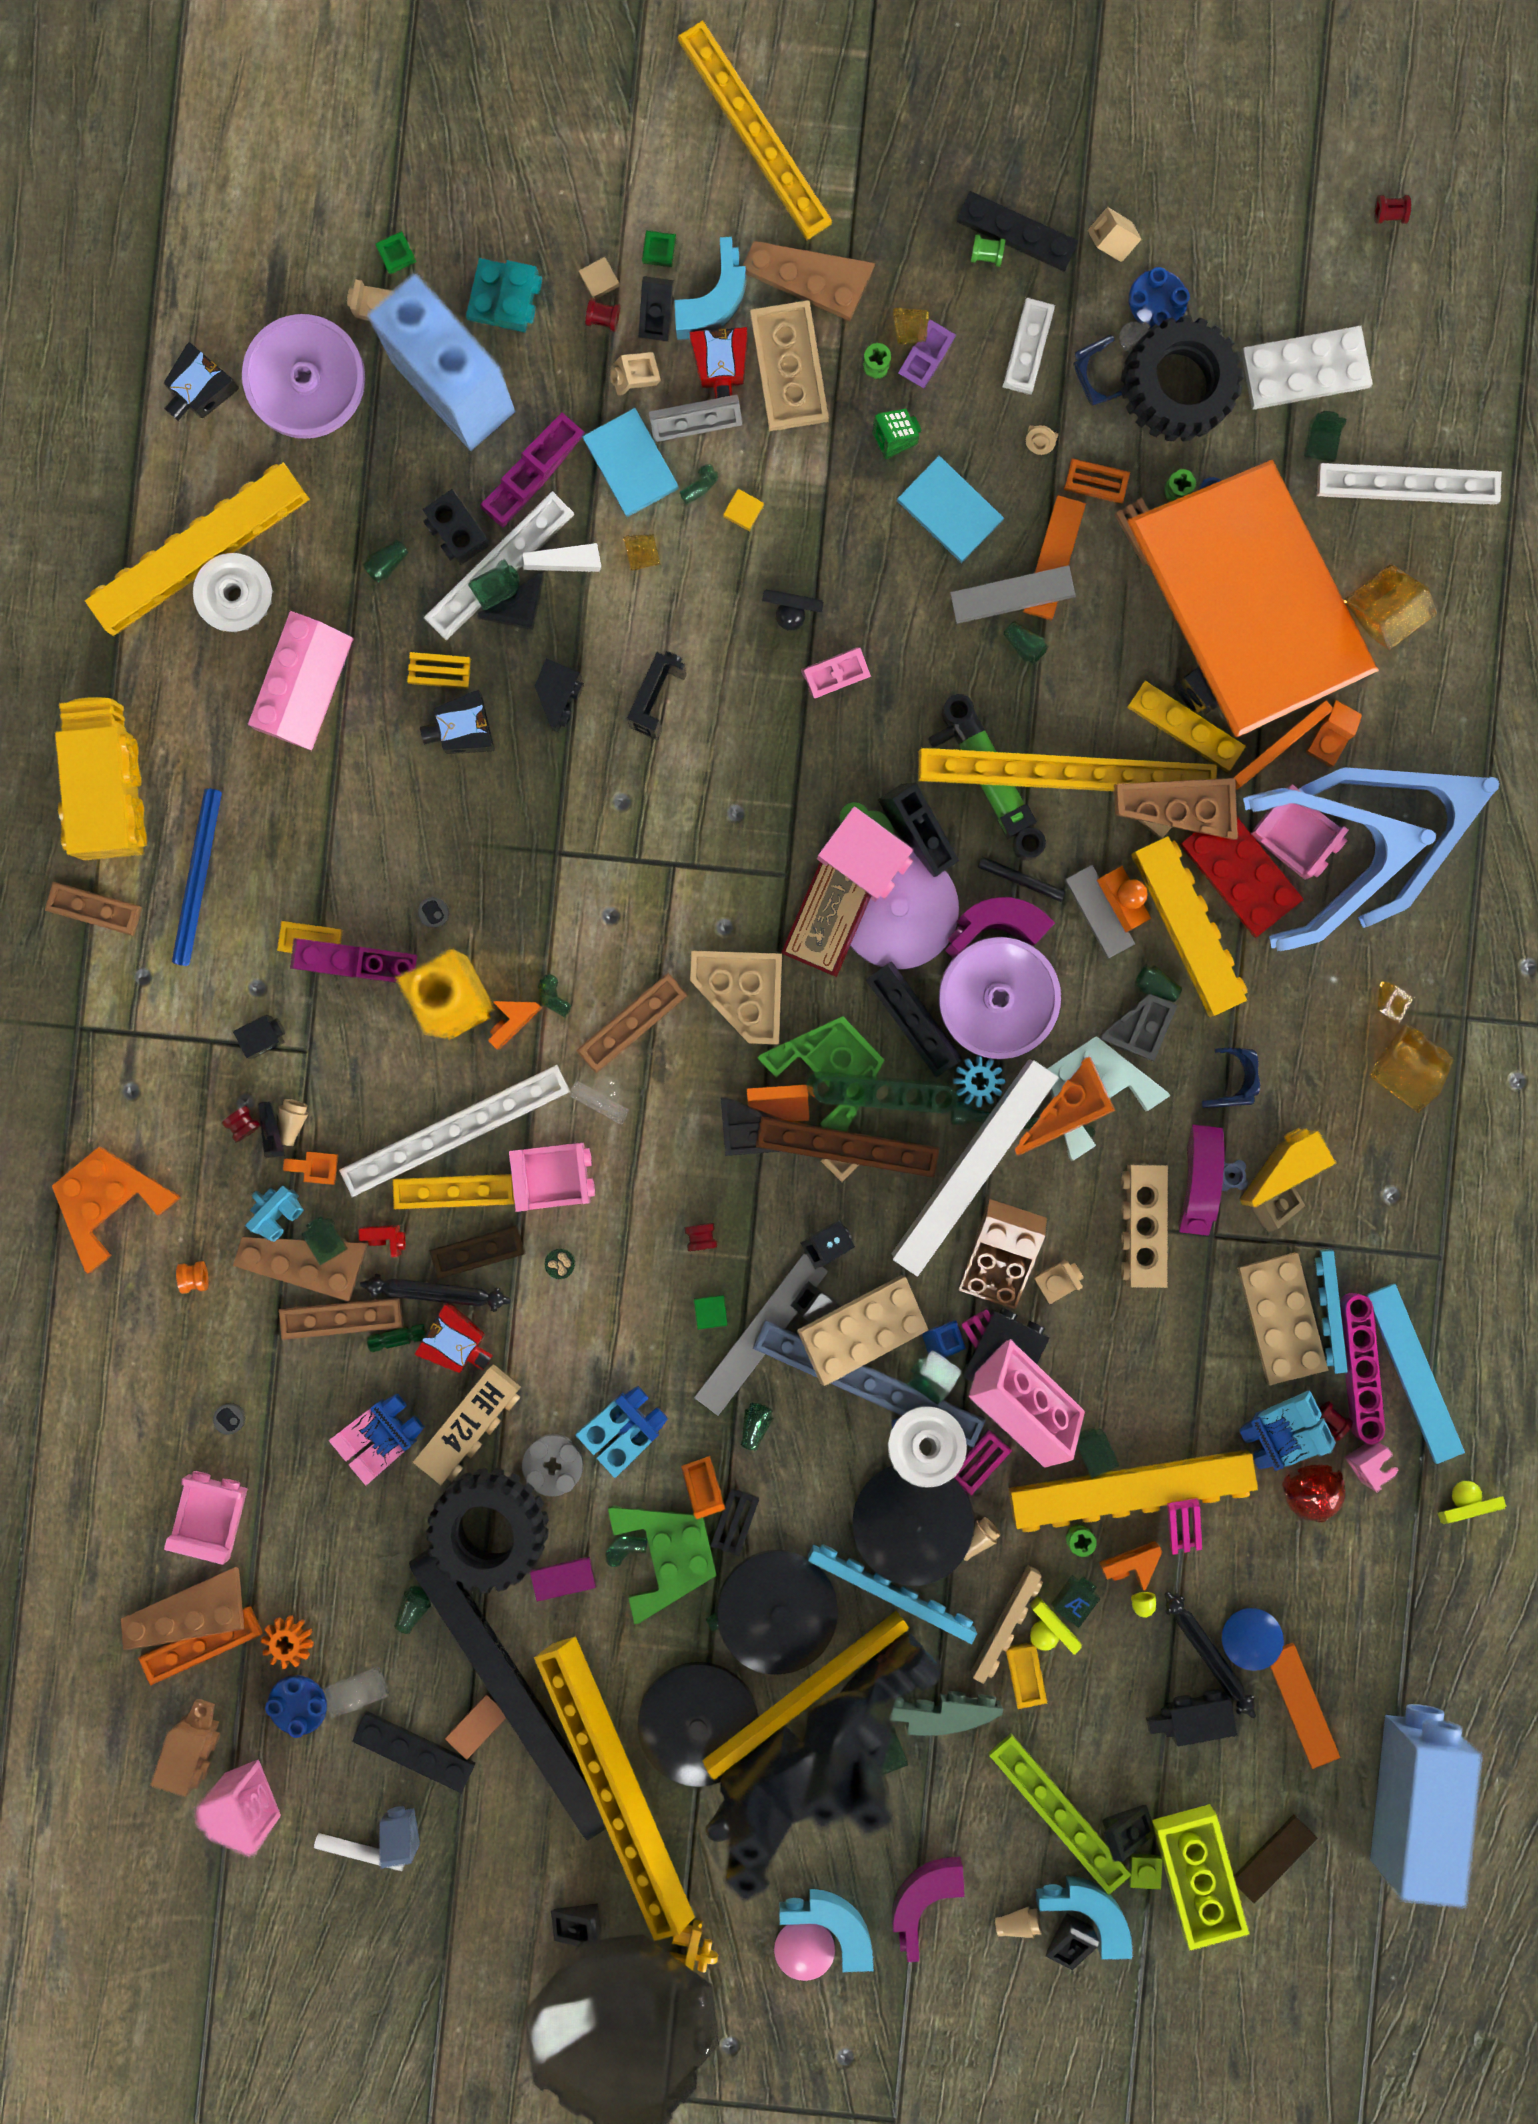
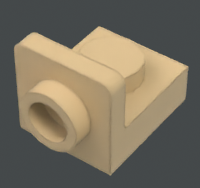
M355 279L354 288H350L348 291L347 306L350 307L355 318L370 321L368 314L394 291L364 286L362 280Z
M653 352L621 355L610 367V380L616 388L617 395H624L630 388L656 386L661 381Z
M1062 1260L1033 1278L1050 1305L1072 1291L1083 1288L1080 1280L1084 1277L1075 1263L1070 1265L1068 1261Z

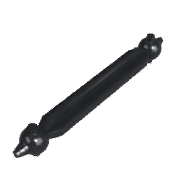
M375 1274L369 1280L360 1282V1286L367 1289L371 1293L370 1297L376 1298L378 1294L383 1292L390 1297L478 1307L488 1304L493 1312H496L497 1308H500L502 1305L511 1303V1299L504 1296L498 1287L494 1288V1291L487 1293L483 1289L399 1279L383 1281L380 1278V1274Z
M1167 1591L1164 1594L1166 1598V1614H1175L1177 1624L1228 1696L1237 1701V1714L1243 1713L1251 1718H1255V1697L1253 1695H1245L1243 1685L1192 1613L1184 1609L1183 1601L1185 1598L1181 1595L1179 1597L1174 1596Z

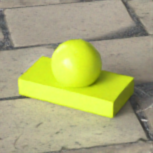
M1469 1480L1461 1481L1455 1485L1452 1491V1500L1458 1508L1439 1512L1440 1523H1452L1505 1509L1504 1497L1482 1501V1491L1476 1483Z
M1036 1597L1029 1603L1032 1610L1042 1620L1035 1623L1030 1632V1640L1036 1648L1044 1651L1051 1650L1058 1644L1059 1639L1074 1655L1082 1648L1079 1639L1040 1597Z

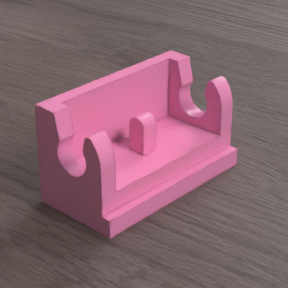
M857 647L801 669L803 677L808 683L809 692L814 699L871 677L861 648Z
M1379 1442L1375 1444L1365 1443L1345 1456V1459L1361 1483L1375 1492L1381 1490L1380 1486L1392 1479L1398 1472L1396 1467L1390 1468L1388 1472H1381L1380 1468L1384 1461H1387L1392 1456V1453L1388 1447Z

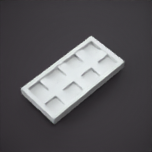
M1361 326L1249 346L1241 350L1252 410L1356 391L1372 386Z

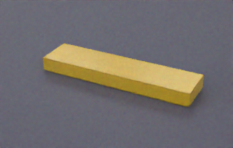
M512 1174L393 1179L394 1209L515 1204Z

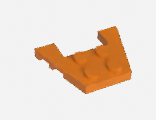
M103 1147L96 1148L52 1185L82 1266L87 1274L93 1272L111 1257V1254L93 1234V1230L133 1196L139 1193L157 1216L161 1215L181 1198L174 1191H170L157 1183L153 1178L144 1175Z

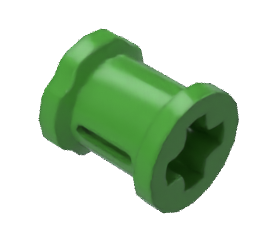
M976 234L971 262L975 263L977 260L995 263L997 267H1000L1005 239H1000L999 241L982 239L980 235Z
M874 343L868 346L863 362V369L867 376L874 379L886 376L891 361V352L887 346L881 343ZM876 357L878 361H882V364L878 365L876 361L872 362V358Z
M1179 469L1170 476L1165 484L1164 494L1166 498L1171 502L1192 493L1196 486V479L1190 471ZM1177 482L1182 483L1183 491L1178 490Z
M1081 1524L1074 1525L1069 1528L1066 1534V1543L1075 1555L1087 1557L1096 1549V1538L1089 1528ZM1082 1534L1086 1539L1084 1540V1545L1079 1547L1076 1543L1078 1541L1077 1536Z

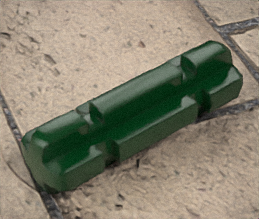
M424 1324L412 1326L411 1329L405 1327L384 1332L383 1335H380V1333L367 1337L369 1351L375 1352L382 1350L383 1347L389 1349L410 1344L411 1341H414V1343L423 1341L427 1334Z

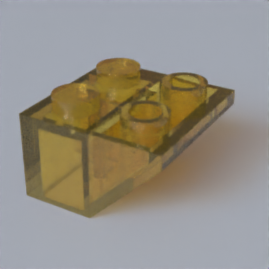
M1393 564L1387 566L1344 599L1346 606L1369 636L1388 650L1392 649L1437 614L1429 588Z
M1405 1023L1377 1059L1370 1077L1419 1113L1441 1093L1454 1058L1445 1049L1438 1047L1426 1038L1420 1030L1414 1029L1408 1023Z

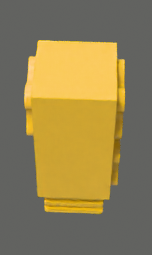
M104 697L80 698L67 703H59L62 725L61 731L55 732L62 800V802L58 803V813L61 820V844L63 849L66 850L68 855L82 860L144 855L143 847L147 846V835L144 827V804L138 796V787L141 786V774L138 765L139 749L137 740L133 739V735L126 732L123 714L124 706L117 703L114 699Z
M453 949L441 954L440 957L396 978L424 1033L427 1035L444 1037V1039L448 1038V1040L453 1039L492 1018L490 1013L496 1010L468 956Z

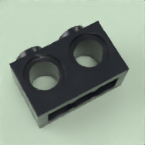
M453 489L422 509L427 517L423 521L433 536L436 534L440 535L444 541L440 547L450 561L456 558L461 566L490 546L487 538ZM450 511L453 513L449 522L441 523L438 521V517L442 512ZM462 535L470 537V542L467 546L462 548L455 546L458 537Z
M1200 666L1172 686L1188 708L1196 714L1200 711L1207 714L1219 706Z

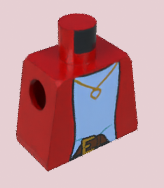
M747 327L690 332L691 348L702 388L714 387L715 399L733 395L732 386L744 384Z
M451 1303L444 1305L414 1353L418 1357L458 1373L464 1370L468 1362L484 1371L493 1357L492 1354L479 1347L485 1333Z

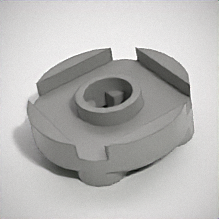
M558 1434L545 1435L534 1441L524 1454L522 1471L526 1483L532 1485L537 1493L545 1496H560L573 1489L582 1475L583 1456L569 1438ZM551 1457H555L556 1463L561 1464V1469H556L555 1473H550L549 1468L544 1466V1463L549 1462Z

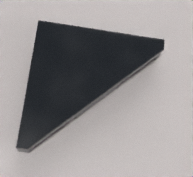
M537 573L536 576L521 586H517L499 598L494 604L483 611H479L478 619L533 630L544 578L543 573Z
M271 1102L259 1103L258 1109L264 1157L285 1156Z

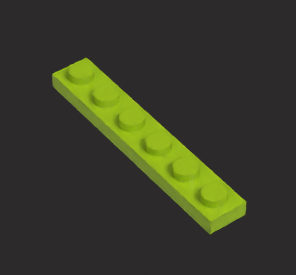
M1012 1733L988 1752L992 1760L1108 1895L1132 1875L1122 1861H1113L1110 1850L1104 1840Z

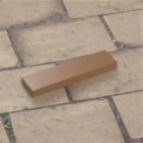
M667 973L576 1051L597 1074L688 995L673 977Z
M399 1297L279 1309L281 1340L404 1327L401 1298Z

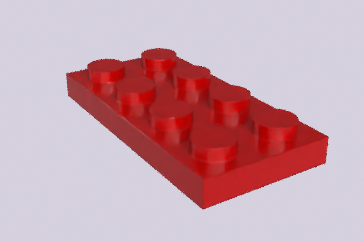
M1238 817V839L1233 840L1194 832L1179 845L1254 938L1262 934L1304 900Z

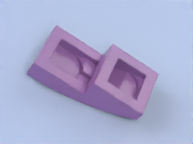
M929 320L898 373L920 387L925 388L956 335L934 321Z

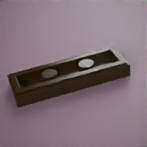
M518 1225L429 1250L437 1279L526 1254Z
M1293 1814L1234 1875L1236 1886L1255 1904L1318 1838Z

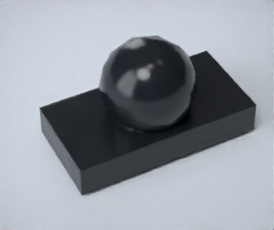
M769 589L764 590L762 598L764 602L780 604L776 611V620L778 625L787 631H794L803 625L805 621L804 609L822 613L824 605L823 600Z

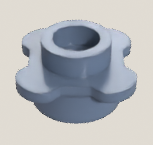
M1236 1160L1234 1163L1229 1164L1224 1162L1222 1191H1228L1229 1188L1243 1190L1247 1187L1246 1164L1242 1160ZM1234 1173V1178L1231 1179L1229 1174Z

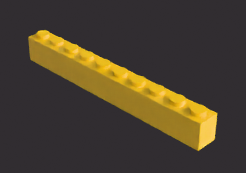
M576 1636L552 1643L534 1657L653 1940L677 1936L695 1916Z

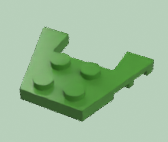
M843 1016L766 1051L757 1057L775 1077L797 1057H801L841 1099V1103L820 1122L821 1126L847 1131L884 1062V1059Z
M619 1506L608 1507L614 1536L640 1529L646 1531L659 1587L658 1589L629 1595L628 1599L634 1625L641 1623L717 1576L704 1517L696 1520L694 1513L661 1512L641 1508H620Z

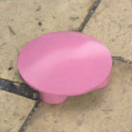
M818 1924L785 1925L779 1932L775 1941L774 1954L778 1966L786 1975L796 1980L807 1981L820 1977L830 1968L835 1955V1945L831 1931L824 1926Z

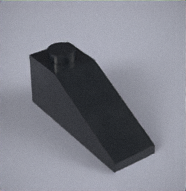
M917 783L900 784L878 799L894 829L907 845L913 849L915 855L933 877L938 876L959 861Z

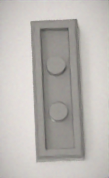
M737 394L649 412L654 442L743 425Z
M1093 865L1068 877L1065 879V882L1107 959L1135 945V942L1129 931L1125 932L1099 886L1097 882L1099 876Z

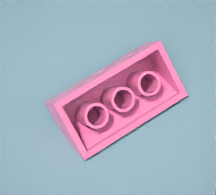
M290 611L248 725L259 732L312 751L353 642V637L320 621Z
M1012 1340L1005 1341L975 1373L969 1397L1044 1468L1073 1460L1085 1411Z
M259 1759L225 1772L196 1808L197 1824L201 1830H205L207 1838L248 1856L256 1853L281 1816Z

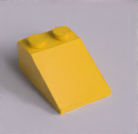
M1298 1128L1284 1135L1286 1141L1277 1145L1240 1198L1242 1205L1256 1207L1336 1164L1319 1131H1310L1307 1128L1301 1130Z

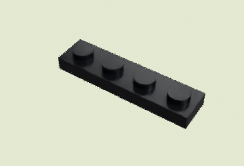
M969 191L956 221L996 241L1005 239V245L1064 272L1079 242L1070 236L972 191Z
M892 961L866 979V982L936 1078L962 1060V1057Z
M368 1711L365 1713L352 1742L461 1794L476 1762L469 1759L466 1760L463 1756Z

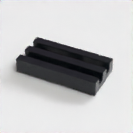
M734 1488L730 1489L725 1503V1510L721 1514L711 1547L720 1548L722 1551L740 1556L759 1502V1497ZM736 1496L740 1500L724 1543L719 1540L734 1497ZM748 1500L751 1501L735 1547L731 1545L745 1502Z

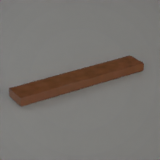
M763 1116L760 1117L755 1144L759 1148L932 1178L935 1176L940 1149L935 1146Z

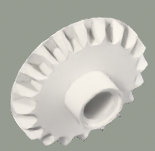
M226 553L212 558L200 569L194 581L193 599L198 613L209 625L223 632L236 633L237 631L248 630L250 627L259 624V621L267 615V610L272 604L273 590L268 574L257 561L243 554ZM240 588V597L237 600L229 601L230 591Z
M919 1407L906 1412L896 1421L890 1431V1438L887 1443L889 1458L892 1461L893 1468L900 1474L901 1478L921 1487H935L950 1481L963 1466L967 1450L965 1434L960 1424L952 1415L935 1407ZM923 1439H927L932 1446L931 1452L927 1456L922 1454L919 1449V1444Z

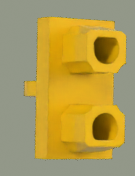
M694 1919L693 1925H687L679 1935L673 1936L672 1944L685 1946L687 1951L686 1955L669 1952L665 1972L681 1977L680 1984L690 1985L695 1960L699 1962L697 1970L700 1972H706L707 1964H715L718 1960V1953L711 1950L712 1940L704 1939L702 1947H698L703 1921Z

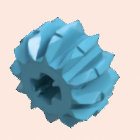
M976 1056V1067H974L969 1058L965 1059L964 1063L968 1070L966 1071L961 1067L956 1068V1072L963 1075V1079H953V1084H963V1088L958 1089L956 1095L960 1096L967 1092L968 1095L964 1100L965 1104H970L973 1097L976 1096V1107H982V1096H984L988 1104H993L994 1101L990 1092L1001 1096L1002 1091L994 1086L995 1084H1005V1079H995L994 1076L1001 1073L1002 1068L997 1067L991 1071L990 1068L994 1062L991 1058L982 1066V1056ZM976 1073H981V1078L987 1081L986 1085H981L982 1090H977V1085L971 1083V1079L977 1077Z

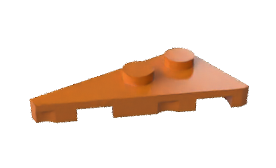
M1087 1057L1081 1062L1082 1065L1062 1086L1060 1093L1047 1105L1030 1131L1026 1132L1015 1149L1017 1155L1024 1154L1115 1111L1091 1057Z

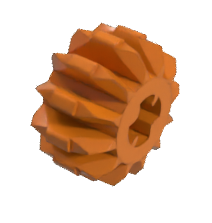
M289 1615L285 1622L281 1617H278L274 1620V1625L269 1624L265 1628L268 1635L261 1638V1643L268 1647L262 1653L264 1656L269 1654L274 1656L270 1660L271 1665L281 1660L282 1669H286L289 1663L294 1667H298L301 1659L306 1660L310 1656L307 1649L313 1647L314 1641L307 1639V1637L312 1634V1629L302 1630L301 1627L305 1623L303 1619L294 1624L293 1615ZM285 1636L288 1637V1642L293 1643L290 1648L287 1647L285 1641H282Z

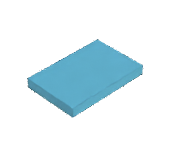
M636 408L582 436L626 518L679 489L677 482Z
M940 456L897 498V502L961 563L1004 519Z

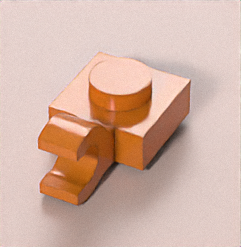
M307 1151L306 1160L284 1158L283 1171L304 1173L303 1182L335 1185L338 1154Z

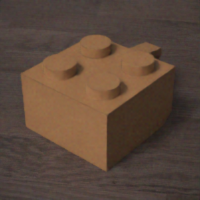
M197 1699L189 1714L183 1716L168 1731L151 1786L186 1797L193 1788L197 1789L201 1780L206 1779L211 1766V1762L207 1761L211 1750H215L220 1738V1733L216 1732L219 1721L212 1719L215 1704Z

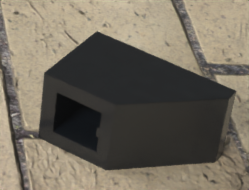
M546 658L535 683V689L552 730L559 733L561 726H567L572 715V710H569L573 698L578 700L584 683L581 682L582 676L580 672Z

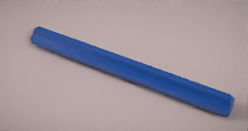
M205 788L172 957V963L182 966L190 964L222 795L219 790Z

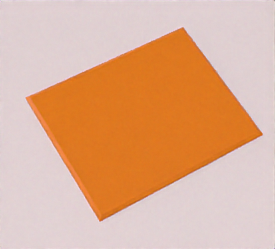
M1273 459L1127 520L1235 738L1379 671Z

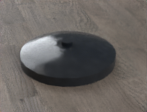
M892 1465L878 1472L866 1483L855 1503L853 1534L859 1552L875 1572L898 1584L919 1586L941 1580L961 1564L973 1541L975 1518L972 1504L966 1491L954 1477L939 1486L921 1487L901 1478Z
M768 1550L746 1558L730 1572L719 1592L716 1619L724 1644L738 1661L757 1672L782 1675L807 1667L825 1651L836 1629L838 1605L830 1580L817 1565L809 1562L805 1556L795 1552Z
M707 1662L681 1664L664 1672L647 1690L638 1715L640 1744L652 1766L666 1778L687 1786L714 1785L721 1782L723 1774L716 1779H712L706 1771L702 1760L758 1718V1709L749 1688L730 1670Z

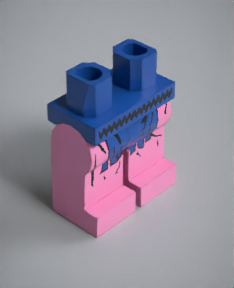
M395 1394L385 1401L381 1399L329 1440L345 1461L349 1460L370 1441L374 1443L349 1464L365 1486L417 1441L415 1438L425 1428L415 1415L405 1424L397 1417L396 1414L407 1406L399 1394Z

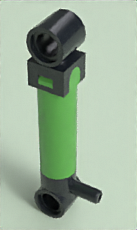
M955 694L948 698L942 709V718L949 727L928 738L931 746L935 748L955 737L961 750L997 752L974 710L971 699L964 694ZM956 704L964 707L966 715L963 718H955L950 713V707ZM980 784L999 819L998 823L1007 840L1015 836L1013 850L1017 857L1027 861L1037 858L1045 849L1046 839L1040 830L1031 828L1037 821L1028 804L1023 802L1016 787ZM1024 837L1034 838L1037 843L1035 851L1028 852L1022 847V839Z

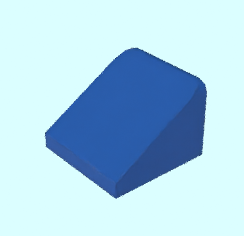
M956 1320L928 1329V1331L922 1334L931 1360L944 1359L966 1349Z

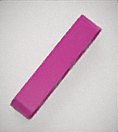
M1348 1293L1341 1298L1340 1309L1348 1373H1345L1349 1418L1353 1420L1351 1431L1355 1437L1365 1443L1375 1444L1381 1441L1385 1435V1422L1374 1308L1372 1302L1366 1296ZM1359 1299L1362 1309L1357 1315H1352L1350 1305L1354 1300ZM1358 1330H1363L1365 1334L1363 1343L1355 1345L1353 1335ZM1365 1360L1368 1369L1366 1373L1359 1376L1356 1373V1366L1360 1361ZM1363 1391H1369L1371 1395L1369 1403L1361 1406L1359 1403L1360 1394ZM1372 1421L1374 1425L1372 1433L1364 1436L1362 1434L1363 1424Z

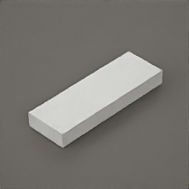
M1026 298L1003 388L1032 395L1055 305Z

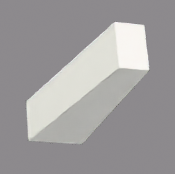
M597 543L522 553L521 557L523 570L600 572L601 569Z

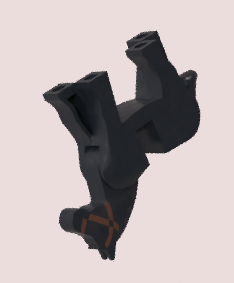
M905 1632L872 1657L851 1678L839 1694L828 1698L808 1712L804 1743L785 1725L723 1773L720 1792L724 1800L706 1825L705 1831L709 1839L714 1842L728 1839L727 1849L729 1854L724 1882L744 1901L769 1888V1880L766 1875L768 1866L792 1823L811 1818L823 1829L848 1816L868 1836L893 1822V1815L886 1806L887 1792L882 1777V1768L892 1738L890 1719L894 1704L899 1696L913 1691L916 1687H919L921 1690L932 1687L941 1675V1666L923 1649L924 1647L911 1633L906 1634Z

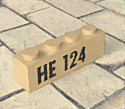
M493 1364L413 1463L440 1485L446 1479L452 1482L463 1469L459 1465L466 1455L471 1459L482 1444L478 1441L484 1432L490 1435L499 1425L501 1420L497 1416L504 1408L510 1411L520 1399V1396L516 1393L521 1386Z

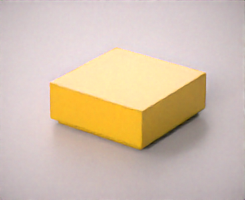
M737 489L723 517L750 532L764 507V503Z

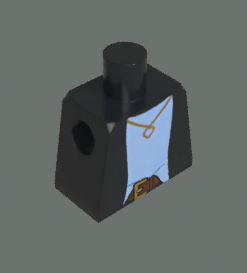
M188 342L164 381V385L175 395L164 409L177 421L181 419L189 408L200 418H204L233 395L239 387L230 376L193 344Z
M479 690L434 708L436 723L420 727L424 745L441 741L442 749L446 754L495 751L483 696Z

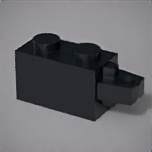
M1221 1690L1205 1691L1203 1696L1191 1698L1190 1695L1177 1696L1173 1698V1702L1166 1703V1707L1161 1709L1162 1714L1146 1717L1150 1734L1165 1732L1166 1737H1172L1177 1747L1238 1736L1231 1699L1225 1692L1221 1693Z

